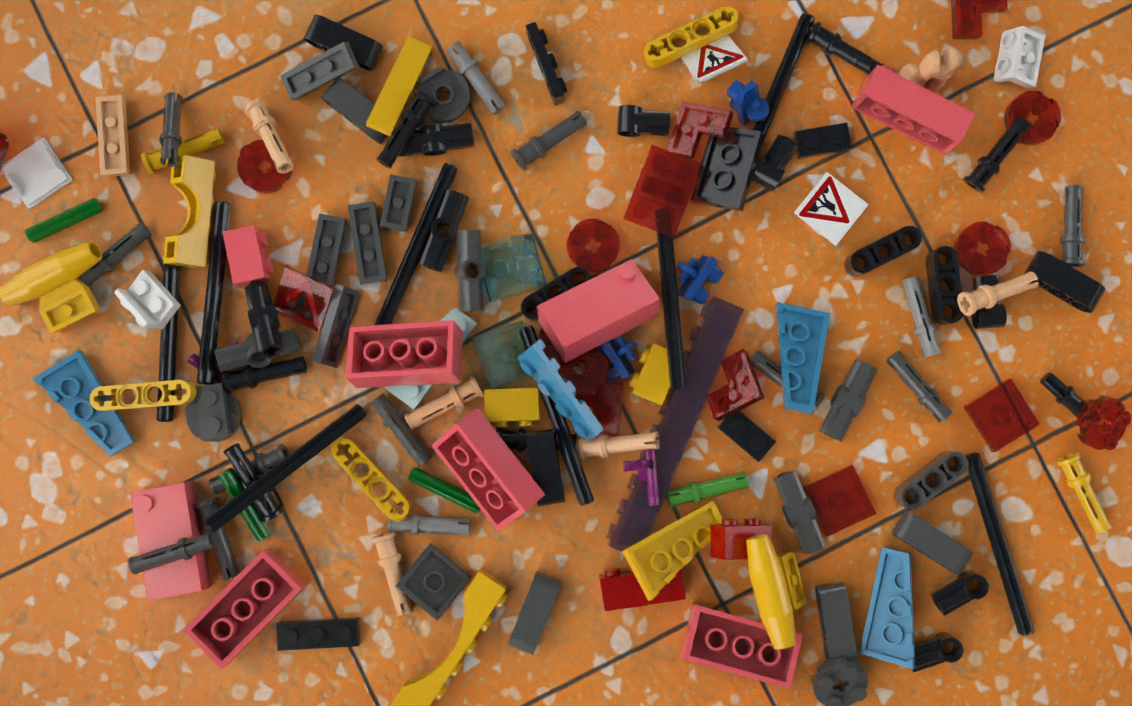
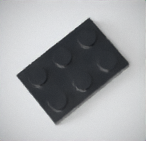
M712 125L691 201L697 204L743 211L764 134L756 130Z

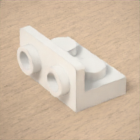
M1024 26L1003 31L993 80L998 83L1011 81L1027 89L1036 87L1045 36Z
M142 270L128 290L117 288L114 292L121 300L120 304L136 317L135 320L141 327L146 329H163L181 306L149 270Z

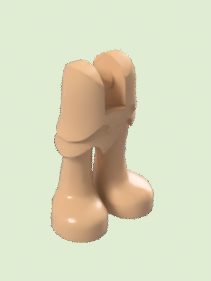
M947 49L940 53L936 50L931 51L922 59L919 67L915 64H907L899 71L898 75L922 87L925 85V88L932 92H937L945 85L947 79L952 77L959 63L958 53L955 49Z

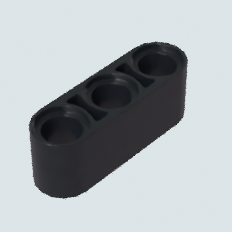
M314 14L303 37L307 43L323 51H327L342 42H349L359 67L367 71H373L383 50V45L376 40L317 14Z
M914 226L903 227L850 254L844 262L845 270L851 276L858 277L917 248L922 242V234ZM903 233L911 238L910 246L902 242L901 237ZM879 245L887 249L888 255L886 258L878 254ZM855 257H859L864 261L863 270L855 267Z
M941 246L928 253L925 263L933 320L940 325H948L958 322L964 315L957 301L958 295L962 293L957 253L950 246ZM938 253L944 255L946 259L944 266L940 265L937 261ZM942 279L947 281L949 285L948 292H944L940 287ZM945 306H948L952 311L950 319L946 318L943 314Z
M1042 251L1036 252L1024 273L1034 272L1038 280H1034L1032 283L1039 282L1038 286L1086 313H1093L1106 290L1099 282Z
M583 267L572 268L528 295L521 303L523 316L530 321H537L538 314L530 315L526 312V306L529 302L535 301L541 304L550 300L548 293L552 288H560L564 293L576 287L571 282L572 276L582 274L586 281L591 279L589 272Z
M553 429L526 433L532 477L545 494L537 501L538 507L565 503Z

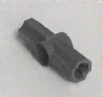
M480 230L456 231L457 265L454 272L455 277L458 279L459 311H483L482 278L485 275V266L481 257ZM467 264H470L474 268V275L472 278H470L466 274L465 269Z
M295 328L280 332L284 351L279 356L301 350ZM253 333L249 334L242 343L214 350L221 372L245 365L262 368L269 365L272 359L260 356L256 336Z
M854 361L844 383L839 385L831 399L830 405L832 406L821 425L820 432L837 441H842L853 418L860 413L865 404V394L876 375L877 369L865 362Z
M796 470L785 472L773 478L783 503L782 510L789 526L793 528L803 554L821 550L826 545L815 520L817 518L816 511L809 497L805 495Z

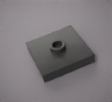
M429 543L395 587L438 621L472 577L434 545Z

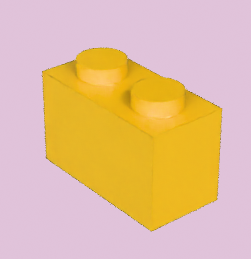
M653 343L650 349L644 348L639 362L643 363L640 373L634 372L629 387L633 388L631 394L662 406L670 388L667 349Z
M539 388L484 389L485 417L491 422L492 427H508L507 421H518V426H534V420H540Z

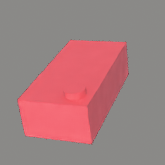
M877 65L864 79L850 107L942 154H946L962 142L976 114L896 74L893 68L885 65Z
M631 259L537 305L538 320L562 360L566 363L659 316L660 299Z
M454 320L349 327L346 379L357 388L461 383L463 331Z
M478 408L457 422L432 445L497 531L526 512L545 495Z
M194 481L130 492L140 555L178 543V540L182 538L191 539L203 535L199 509H195L194 506L198 504ZM206 551L193 555L189 560L180 559L143 571L147 601L199 592L211 587Z
M270 548L262 550L183 631L222 670L307 585Z
M692 604L679 658L791 689L803 634L795 632L796 645L785 649H774L763 623Z

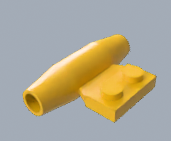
M93 241L59 250L24 268L0 287V298L8 306L39 298V312L50 333H56L101 310L89 286H86L77 278L102 260V252Z
M768 534L750 537L746 539L749 575L761 620L774 649L792 647L796 645L793 611L807 604L794 550L777 555Z

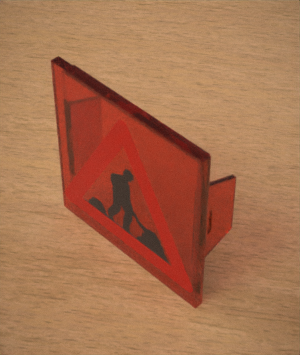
M285 266L274 300L277 313L320 333L334 288L291 267Z

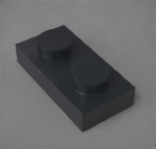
M847 122L795 131L793 134L795 144L798 145L796 148L798 159L852 149Z
M733 407L717 426L720 431L757 462H760L776 443L774 439L736 407Z

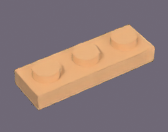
M123 95L95 97L100 175L103 177L131 175L126 98Z

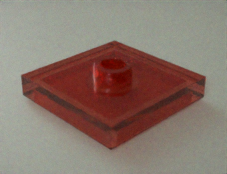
M1012 379L1005 380L963 406L991 452L1000 450L1040 425Z
M854 465L844 467L803 487L814 506L817 518L826 536L837 533L876 514Z

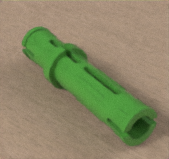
M743 471L738 474L697 484L694 481L690 482L689 486L666 490L668 501L670 500L669 505L674 507L692 501L695 504L699 503L700 499L748 489V478H745L746 473Z

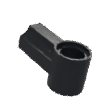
M636 105L619 106L617 134L625 137H637L641 134L668 136L670 112L642 110L641 107Z
M778 134L765 157L761 158L756 166L752 180L773 192L785 173L784 168L792 158L798 145L792 139Z
M998 275L972 278L973 291L977 290L981 285L993 286L999 283ZM1000 300L997 301L994 307L976 310L971 315L975 329L1000 328L1006 325V309Z
M964 571L956 580L930 595L936 607L945 616L973 599H981L986 596L989 591V584L983 576L973 571ZM976 578L978 582L976 589L969 591V581Z
M946 632L937 634L933 639L915 644V669L911 670L917 672L943 662H956L963 656V645L959 640ZM949 641L953 642L952 650L948 653H943V645Z

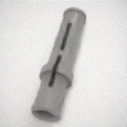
M461 42L453 43L452 45L455 49L449 46L446 52L460 68L459 73L468 79L491 111V114H498L500 111L495 104L501 110L506 107V104L477 67L478 62L475 59H471L461 45Z
M919 276L902 280L916 326L914 333L919 337L923 356L928 357L941 353L934 333L936 326L931 323Z
M414 513L413 516H408L402 522L388 520V531L412 532V535L434 533L469 536L471 520L425 517Z

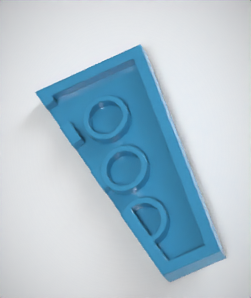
M777 302L776 316L784 409L812 415L830 313Z
M539 339L517 358L520 361L521 368L526 374L533 376L538 382L540 391L544 395L550 396L556 403L557 411L573 423V428L580 437L585 438L587 441L596 437L604 430L587 404L583 400L575 398V387L570 380L561 378L558 373L559 364L554 358H547L542 351L546 346Z
M83 351L75 352L32 378L49 393L48 395L56 403H59L68 412V415L74 421H77L86 430L85 432L109 456H114L137 442L118 410L99 411L90 404L91 392L95 388L103 386ZM108 395L100 397L101 402L112 400Z
M882 547L859 653L915 669L911 554Z

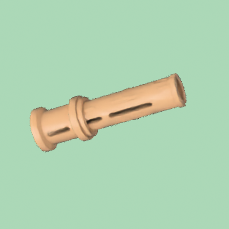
M257 99L249 102L245 106L244 112L247 117L251 118L254 132L263 139L277 171L281 174L291 171L294 164L276 131L277 122L270 116L266 101Z
M1030 271L993 286L981 285L973 292L960 293L957 298L958 306L964 315L971 316L976 310L994 307L999 300L1036 288L1039 282H1030L1038 280V277L1034 272Z
M471 376V380L458 387H450L451 389L445 395L404 414L409 427L413 430L455 407L463 408L465 403L477 397L483 398L484 391L476 376Z
M657 431L617 437L599 434L598 437L588 441L585 438L577 437L576 449L580 460H586L587 457L593 456L607 458L611 453L659 449L660 441L656 440L659 437Z
M392 531L371 538V541L375 543L379 555L378 565L384 567L396 614L401 616L404 612L405 614L412 612L413 607L410 598L395 587L403 575L399 564L402 557L400 553H397L393 539L395 533Z

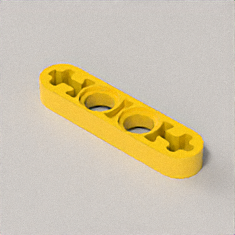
M729 6L721 7L646 44L643 51L646 64L652 68L662 67L734 32L738 27L737 11ZM726 18L727 20H731V22L727 23V21H722V19ZM702 27H706L710 30V32L704 36H700L696 33V31ZM676 39H684L686 41V44L682 47H675L672 43ZM656 52L657 54H660V56L656 57L654 54L651 53Z
M170 380L100 386L91 392L89 400L92 407L99 411L139 409L190 404L194 401L197 391L194 384L190 381ZM154 387L160 388L162 392V397L158 402H154L150 397L151 390ZM182 388L187 390V394L182 396L171 395L170 390L176 391ZM129 389L134 390L136 394V399L132 404H128L124 398L126 391ZM105 395L115 396L116 401L101 402L100 397Z
M346 438L336 440L332 444L331 454L339 466L391 521L402 522L406 520L410 513V506L403 495L351 440ZM339 447H350L348 451L354 459L351 463L345 455L338 456L340 453ZM359 464H366L369 467V473L364 477H357L354 474V469ZM377 483H384L387 486V492L381 497L372 494V487ZM391 497L396 505L403 504V514L395 513L392 515V506L388 502L384 506L381 503Z

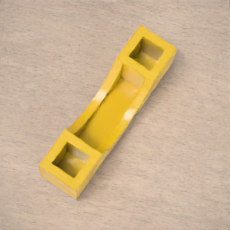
M182 155L178 156V165L172 167L170 184L177 188L184 196L188 207V216L185 225L179 232L165 237L163 264L189 268L206 267V262L209 258L208 236L212 229L210 214L214 204L212 191L213 183L216 179L215 161Z

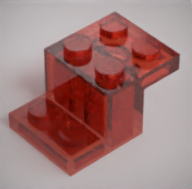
M651 145L623 219L674 238L702 163Z

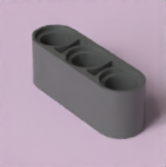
M341 78L334 80L321 96V99L378 144L381 145L388 137V135L366 126V121L375 104Z
M950 451L939 454L898 485L894 491L896 503L909 509H917L923 506L967 471L969 465L966 456L959 452ZM951 457H954L957 465L951 471L947 463ZM930 473H933L935 483L929 487L926 483V478ZM911 489L914 492V499L912 502L907 503L905 493Z
M908 511L904 512L891 533L958 576L973 554L965 546Z
M536 571L509 639V646L532 655L534 654L562 581Z
M844 582L816 586L815 594L826 660L834 657H846L847 661L857 660L851 612Z

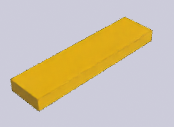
M410 36L407 37L366 121L367 127L390 137L392 136L402 111L405 109L432 52L433 46Z

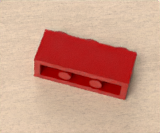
M620 568L604 570L605 575H599L605 612L686 599L681 569L649 601L632 569L631 571L621 572Z

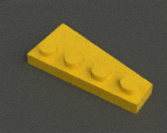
M714 501L706 503L622 551L648 601L652 600L676 576L675 574L684 565H687L694 558L693 556L711 540V524H721V519H723Z

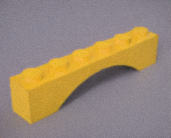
M480 568L464 593V620L456 645L448 656L434 669L420 677L406 681L390 706H430L434 698L438 701L441 699L448 688L444 683L449 676L454 678L463 665L459 660L464 653L470 655L478 642L475 636L479 630L485 632L493 619L489 616L494 607L500 609L508 597L504 593L507 585Z

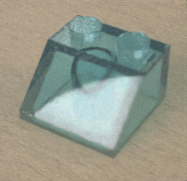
M533 234L509 236L481 249L482 262L485 266L483 280L489 302L527 293L547 284Z
M523 320L472 338L492 389L528 376L521 368L520 361L517 359L526 351L519 333L520 329L525 327Z

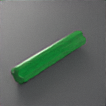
M92 198L27 228L25 234L30 242L36 243L102 212V205L98 199Z
M417 467L411 470L408 476L409 481L474 513L480 511L479 506L468 492Z
M232 468L220 473L219 479L231 499L245 489ZM254 503L241 512L242 517L257 541H262L270 536L271 531L267 524L261 520V514Z

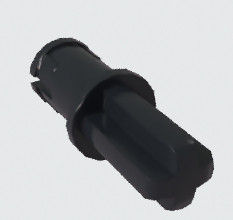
M1050 372L1041 378L1040 383L1056 397L1055 401L1066 406L1077 418H1081L1089 411L1090 405L1074 392L1072 386L1067 387Z

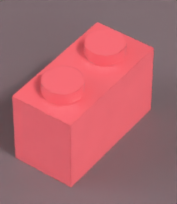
M255 225L223 231L233 284L242 287L249 285L251 281L255 280L262 282L270 281L273 265L270 257H266L265 247L268 246L265 232Z

